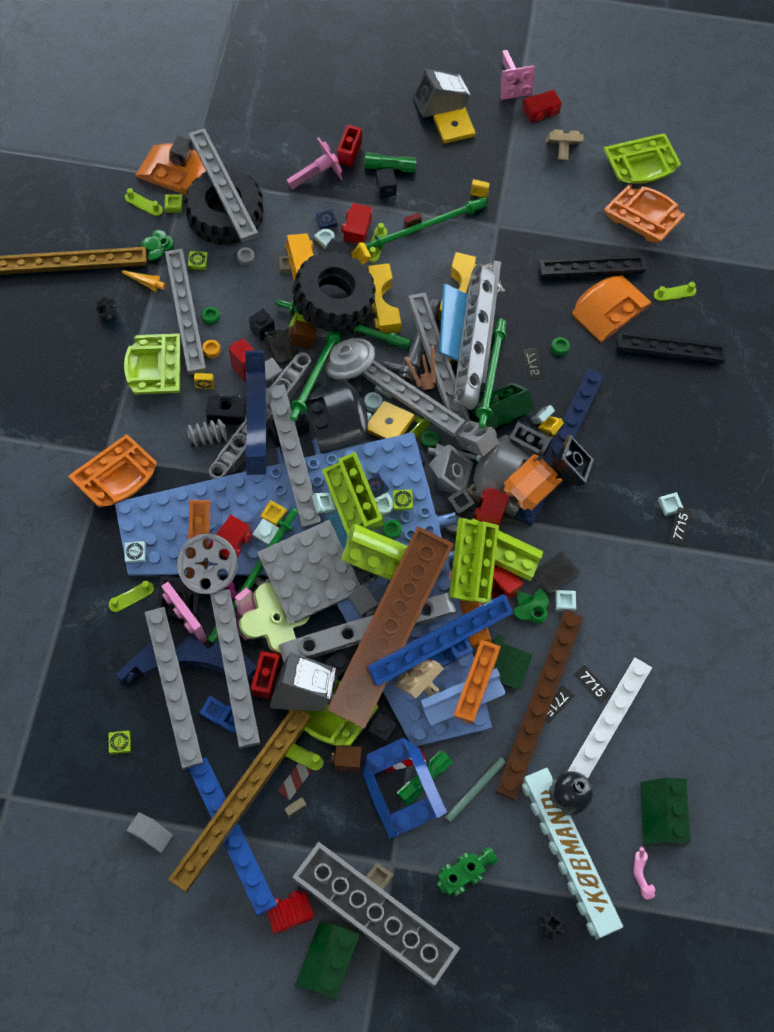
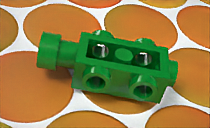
M490 847L484 849L479 856H476L475 853L469 855L467 852L457 859V864L452 867L448 864L439 870L440 874L437 877L439 881L436 884L442 894L447 892L448 896L454 894L457 897L466 890L464 886L470 882L475 885L483 880L482 875L486 871L484 867L492 866L498 862V859ZM473 864L475 866V870L469 871L467 869V865ZM451 875L456 876L457 881L455 883L449 881Z

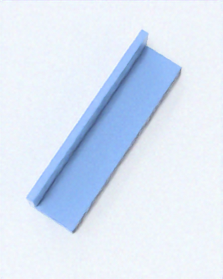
M497 668L492 671L481 705L505 695ZM465 682L421 700L422 708L431 726L454 717Z

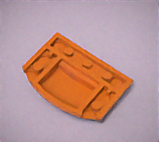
M173 144L153 145L137 171L136 177L186 195V191L192 185L193 180L206 172L197 152L193 150L186 166L183 167L169 161V151Z
M627 185L604 209V213L615 224L621 223L646 237V241L660 243L685 217L684 212L681 214L679 211V205L671 198L659 191L641 186V189H632V185Z
M623 275L606 278L587 289L576 302L572 316L602 343L648 308L652 302Z
M126 434L71 473L68 479L98 507L109 506L126 500L138 492L152 477L157 462Z

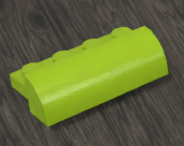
M356 452L339 458L338 463L322 469L347 536L353 523L374 532L384 524L383 517Z
M465 518L458 519L449 592L450 598L476 604H485L490 601L499 525Z
M498 530L495 565L531 581L542 558L543 551Z
M353 523L340 560L391 581L407 545Z

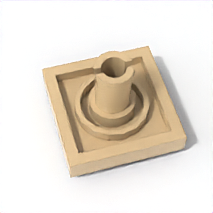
M553 130V132L546 136V143L559 144V160H568L569 145H580L584 140V134H580V131L563 133V130Z
M427 659L402 673L394 685L400 691L415 699L423 691L430 697L434 695L433 691L439 692V688L432 681L444 668L438 662Z

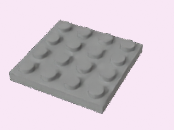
M330 520L257 552L290 625L348 599V595L361 587L351 564L340 560L344 549Z

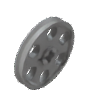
M213 534L197 535L188 540L180 550L177 561L178 573L183 583L197 593L210 594L222 591L233 581L237 571L235 550L227 540ZM208 538L213 541V547L209 550L204 547V541ZM191 547L196 550V556L192 559L187 556V550ZM223 549L229 551V558L227 560L220 558V552ZM208 558L209 562L218 563V565H211L207 568L197 563L207 562ZM190 567L195 571V575L191 579L187 578L185 574L186 570ZM222 569H226L228 572L226 580L219 578V572ZM205 578L211 581V586L207 590L203 589L201 585L202 580Z

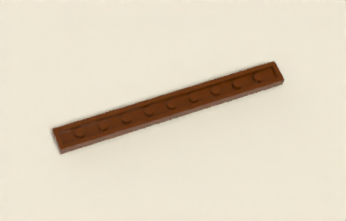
M566 610L563 613L496 790L497 794L514 801L517 798L583 619L581 616Z

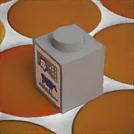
M273 358L265 361L266 388H270L282 373L281 368Z

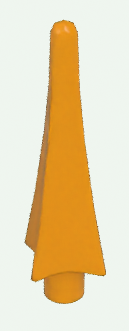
M122 270V274L142 283L157 292L158 288L164 290L166 287V283L160 281V276Z

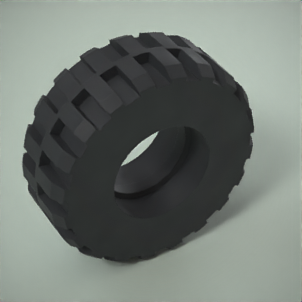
M225 168L256 230H258L264 218L263 196L258 183L254 179L251 180V176L241 173L240 170ZM207 172L202 173L199 178L197 177L193 180L184 198L185 211L190 228L193 229L198 237H202L207 242H213L215 245L241 243L227 212H217L210 209L214 204L221 202Z
M336 251L331 253L321 252L317 256L309 257L308 261H304L297 271L292 290L293 303L297 305L296 310L300 315H303V319L313 324L315 328H321L327 332L349 331L354 329L355 325H361L370 313L376 292V286L373 283L374 279L371 273H368L367 267L362 265L358 259ZM324 285L337 286L343 289L348 297L344 299L331 298L324 294L319 287Z

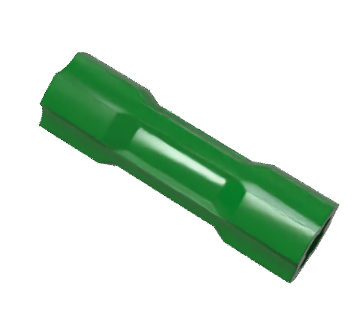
M366 153L364 168H393L402 172L415 173L416 158Z
M438 751L427 764L432 779L434 780L437 776L442 775L453 762L445 752ZM418 774L396 793L399 799L407 806L411 805L424 790Z

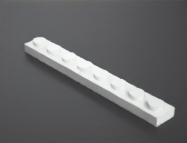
M637 658L633 659L568 771H576L588 779L652 667Z

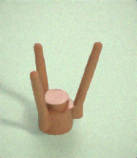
M434 346L430 348L431 372L428 370L425 354L422 355L425 373L420 375V379L409 359L404 357L407 366L416 380L417 387L421 386L422 390L436 387Z

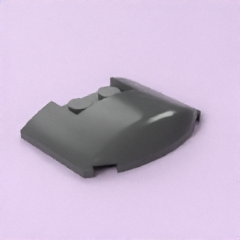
M506 434L498 439L499 444L485 456H481L473 478L476 491H473L474 496L480 499L483 490H487L488 487L505 492L503 490L505 487L504 482L533 454L539 456L537 458L539 462L544 459V455L542 456L510 439V436ZM514 495L510 497L505 510V514L512 518L515 517L520 508L517 503L519 500Z

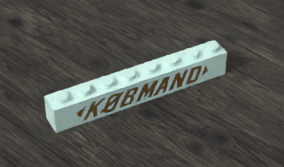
M548 768L524 777L523 784L521 785L522 790L532 801V804H530L535 816H539L541 831L544 835L548 836L550 850L553 855H557L560 861L558 867L561 873L567 876L569 891L572 895L576 896L579 902L577 907L582 916L585 915L588 921L586 926L590 935L595 936L596 940L620 930L623 928V925L571 816L564 814V811L560 808L557 809L550 799L549 789L553 778Z

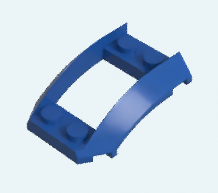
M401 738L365 755L363 776L389 839L447 813L420 748L405 738ZM411 758L427 798L390 814L374 774Z

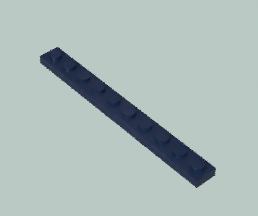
M589 368L587 369L563 418L564 424L555 434L543 459L552 468V458L560 452L567 436L571 434L575 439L604 379V374ZM546 497L533 510H524L520 507L515 519L533 526Z

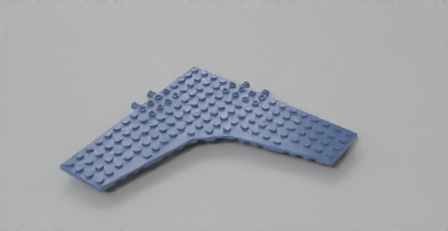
M414 432L322 454L320 453L316 438L312 440L315 455L305 457L304 460L313 494L330 493L322 469L338 463L339 458L356 452L367 480L379 474L389 488L388 493L392 501L393 490L412 489L413 510L394 511L393 509L389 515L382 516L384 523L387 520L394 519L401 524L402 534L395 541L408 546L417 526L442 538L440 533L442 527L457 525L455 512L442 516L435 514ZM277 447L275 449L278 464L267 466L266 474L247 475V472H242L123 500L115 504L124 556L125 543L145 541L146 562L126 563L128 575H179L177 561L180 550L188 541L189 504L191 499L211 500L209 534L213 535L218 533L230 514L248 524L253 534L262 521L260 515L270 500L287 509L288 512L282 519L284 521L292 508L297 509L283 452L281 454L280 448ZM298 513L290 525L293 531L287 530L281 541L312 527L302 529ZM333 513L319 514L321 523ZM382 526L375 532L383 535ZM252 535L251 540L240 549L241 554L237 558V571L235 575L249 576L260 559L257 552L267 548L268 545ZM454 551L449 553L428 598L450 592L451 579L449 573L451 572L450 564L453 563ZM208 561V566L218 565V563H211ZM264 568L259 575L267 576ZM220 570L219 576H228L227 570ZM378 576L372 583H364L361 587L365 585L379 605L390 581ZM349 598L337 603L346 623L362 619L350 603ZM452 598L456 609L455 614L413 627L405 646L461 617L462 612L459 600ZM423 607L421 614L429 615L431 613L430 608ZM473 653L443 667L444 669L432 681L439 688V692L467 680L474 660ZM401 674L388 680L383 689V693L406 737L416 747L492 729L486 703L480 705L474 724H464L460 719L452 717L431 726L421 705V700L428 697L424 691L416 699L400 691L394 684L398 681Z

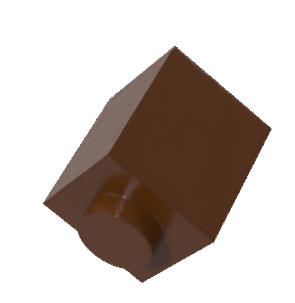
M295 320L293 326H290L288 330L290 345L311 349L316 339V328L313 324Z
M336 745V751H332L331 764H335V770L360 772L361 747Z

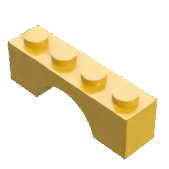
M456 252L452 263L451 277L458 282L460 286L458 290L468 294L471 273L477 265L475 264L476 257ZM442 301L439 308L438 320H441L442 316Z
M390 263L369 266L368 273H371L374 279L373 283L376 286L375 299L371 307L372 314H376V318H374L375 329L387 334L392 332L401 333L399 309L388 305L382 298L383 294L392 288Z

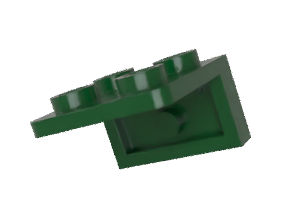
M497 634L495 640L490 642L501 646L493 669L497 668L502 685L520 690L532 655L503 644L504 636Z

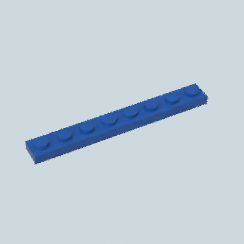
M506 595L496 597L366 666L374 685H381L512 614L513 612Z
M205 757L203 758L204 764L188 769L211 818H213L226 800V797ZM237 823L223 844L259 917L278 906Z

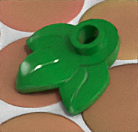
M162 230L153 231L152 237L145 238L141 242V246L149 250L147 260L159 259L165 251L173 250L174 240L172 237L167 236Z
M538 589L534 596L518 592L517 603L519 606L513 609L514 615L520 620H530L535 624L543 623L548 616L546 607L549 601L546 593L542 589ZM538 612L541 616L536 617L534 613Z

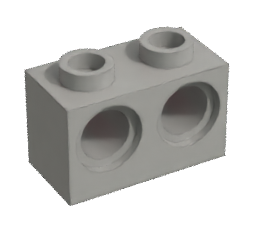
M473 421L467 422L455 435L462 449L480 456H485L499 444L496 437L497 433L492 427L486 426L484 429L479 428V423Z

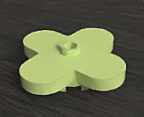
M264 583L254 592V602L257 609L248 611L241 617L239 629L247 638H266L271 651L281 655L279 645L296 639L293 628L305 624L309 617L290 625L272 584Z

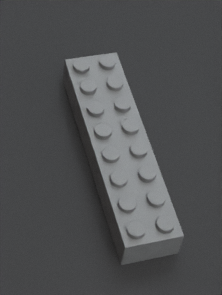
M320 842L317 843L292 877L293 882L432 988H434L460 949Z

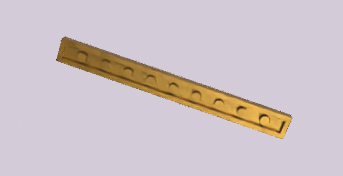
M146 247L6 255L0 256V275L146 266L147 251Z
M290 710L169 877L170 883L188 893L311 721V715L303 710Z

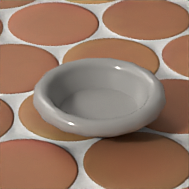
M361 338L344 340L333 346L323 369L329 377L336 380H347L357 377L371 366L375 358L374 347L369 341Z

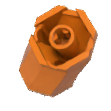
M533 454L504 482L505 487L503 490L511 497L514 495L519 500L517 502L518 505L524 510H533L563 481L561 478H556L558 476L557 472L543 459L539 462L537 460L539 456Z

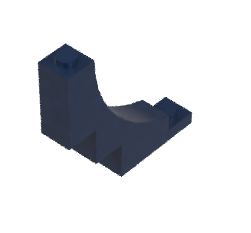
M265 350L245 351L247 397L246 472L247 475L266 474L268 457Z
M191 634L182 644L175 647L180 668L200 667L225 674L219 640L208 650ZM152 641L116 674L118 681L125 686L127 683L133 682L138 672L146 679L159 673ZM243 654L248 683L252 684L257 666Z

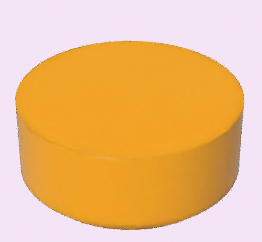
M215 340L206 341L202 346L204 356L210 359L218 357L221 353L220 344Z

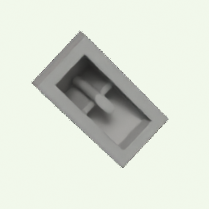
M141 813L137 814L126 830L161 854L174 836L154 819Z

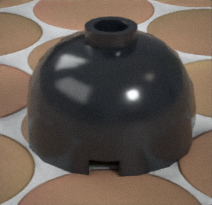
M567 771L558 775L553 780L549 794L553 805L557 809L560 808L566 815H577L583 812L592 802L593 789L589 779L583 774L576 771Z

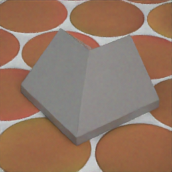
M447 445L429 465L438 477L436 490L455 494L462 488L467 489L473 462L453 446Z

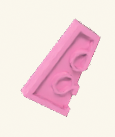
M166 582L161 586L164 594H162L163 598L168 604H173L175 607L173 609L174 613L179 619L182 618L185 621L184 626L190 634L193 633L204 644L208 640L202 626L169 582Z

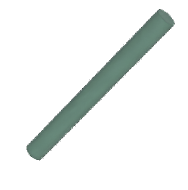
M500 757L445 816V819L451 823L506 764V761Z

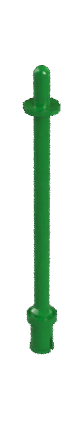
M482 197L472 202L467 201L465 206L382 238L379 235H375V240L365 245L368 250L371 247H378L379 250H382L383 244L465 213L472 215L475 211L488 207V203L485 204L487 200L485 197Z
M280 299L275 301L277 306L288 309L289 315L298 312L296 310L297 305L293 303V300L291 303ZM355 325V328L352 329L385 340L389 346L395 345L408 350L411 344V339L399 336L396 332L387 334L362 325Z
M502 318L496 320L495 330L492 331L494 345L483 404L476 411L477 417L480 418L479 428L481 429L486 427L487 420L493 416V411L489 406L501 341L506 338L505 329L507 322Z
M331 331L326 335L327 344L299 399L294 400L290 405L292 410L290 415L291 421H296L299 415H303L306 412L307 406L305 402L333 346L340 342L342 332Z
M296 508L290 510L284 521L278 520L280 528L268 547L279 543L287 530L293 531L290 525L298 514ZM260 559L239 593L246 587L250 590L264 567ZM234 599L232 603L235 613L237 611V604ZM216 625L207 637L214 644L219 640Z

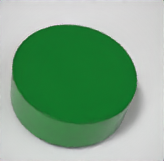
M215 307L205 308L202 311L203 322L207 325L217 324L220 320L219 310Z
M563 337L555 338L551 345L552 352L558 356L567 354L570 347L569 341Z
M427 430L422 433L420 443L425 449H428V447L436 448V444L439 443V436L435 431Z
M394 519L387 520L382 526L383 535L393 540L398 539L402 534L401 524Z

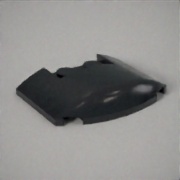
M345 379L312 388L305 405L307 406L320 453L365 442V433L368 429V415L364 401L358 391Z

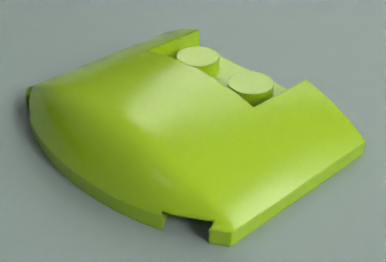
M665 133L603 148L618 181L630 184H645L660 180L672 174L681 165Z
M180 333L136 335L134 338L136 342L132 346L129 345L124 361L126 380L135 395L180 393Z
M336 681L335 687L331 692L335 694L341 681ZM327 704L323 711L303 710L311 715L312 718L304 731L328 744L351 746L363 729L328 711L327 709L330 704ZM376 704V706H375V708H374V710H373V712H372V714H371L369 720L371 719V717L373 716V714L376 712V710L379 708V706H378L377 704Z

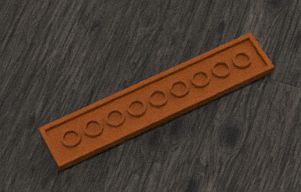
M417 526L327 709L328 711L365 728L387 683L386 681L379 686L374 685L366 666L405 646L454 545L453 543Z

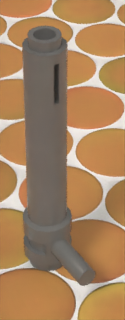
M431 299L429 304L436 321L441 303L437 299ZM418 330L407 356L417 375L421 368L422 355L425 352ZM405 360L403 364L384 362L383 366L385 368L400 371V378L409 384L415 381Z

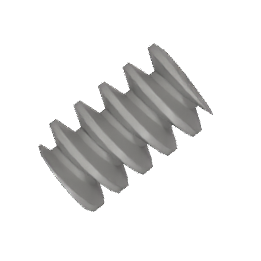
M220 419L217 420V425L212 420L209 426L203 422L202 428H200L198 423L195 424V429L188 425L187 431L190 446L194 443L196 447H199L200 441L203 446H206L207 440L212 445L215 438L218 443H221L222 437L228 442L225 423L223 424Z

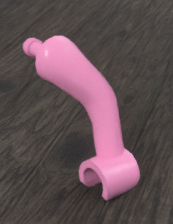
M641 847L635 854L633 872L641 888L642 897L648 900L655 897V887L652 884L647 885L643 876V869L648 859V854Z

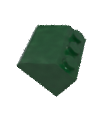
M512 382L492 391L489 408L493 411V416L487 420L486 426L492 427L495 430L497 426L509 424L513 419L527 416L529 412L535 410L529 389ZM484 395L479 397L476 407L469 410L476 423H479L480 420L476 415V411L479 407H482Z
M662 778L640 782L643 845L685 847L691 841L687 779Z
M319 921L295 986L336 1002L360 939V934L337 925Z

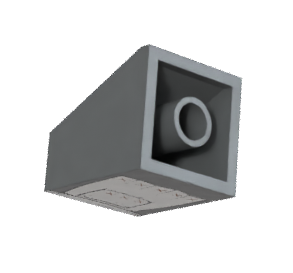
M430 69L424 70L413 95L423 117L464 109L470 97V93L460 75Z
M289 652L277 676L270 708L323 711L325 706L331 703L334 696L331 690L335 687L337 677L334 676L336 668Z

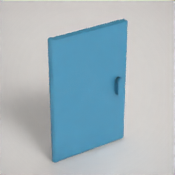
M443 284L439 353L458 361L468 294Z

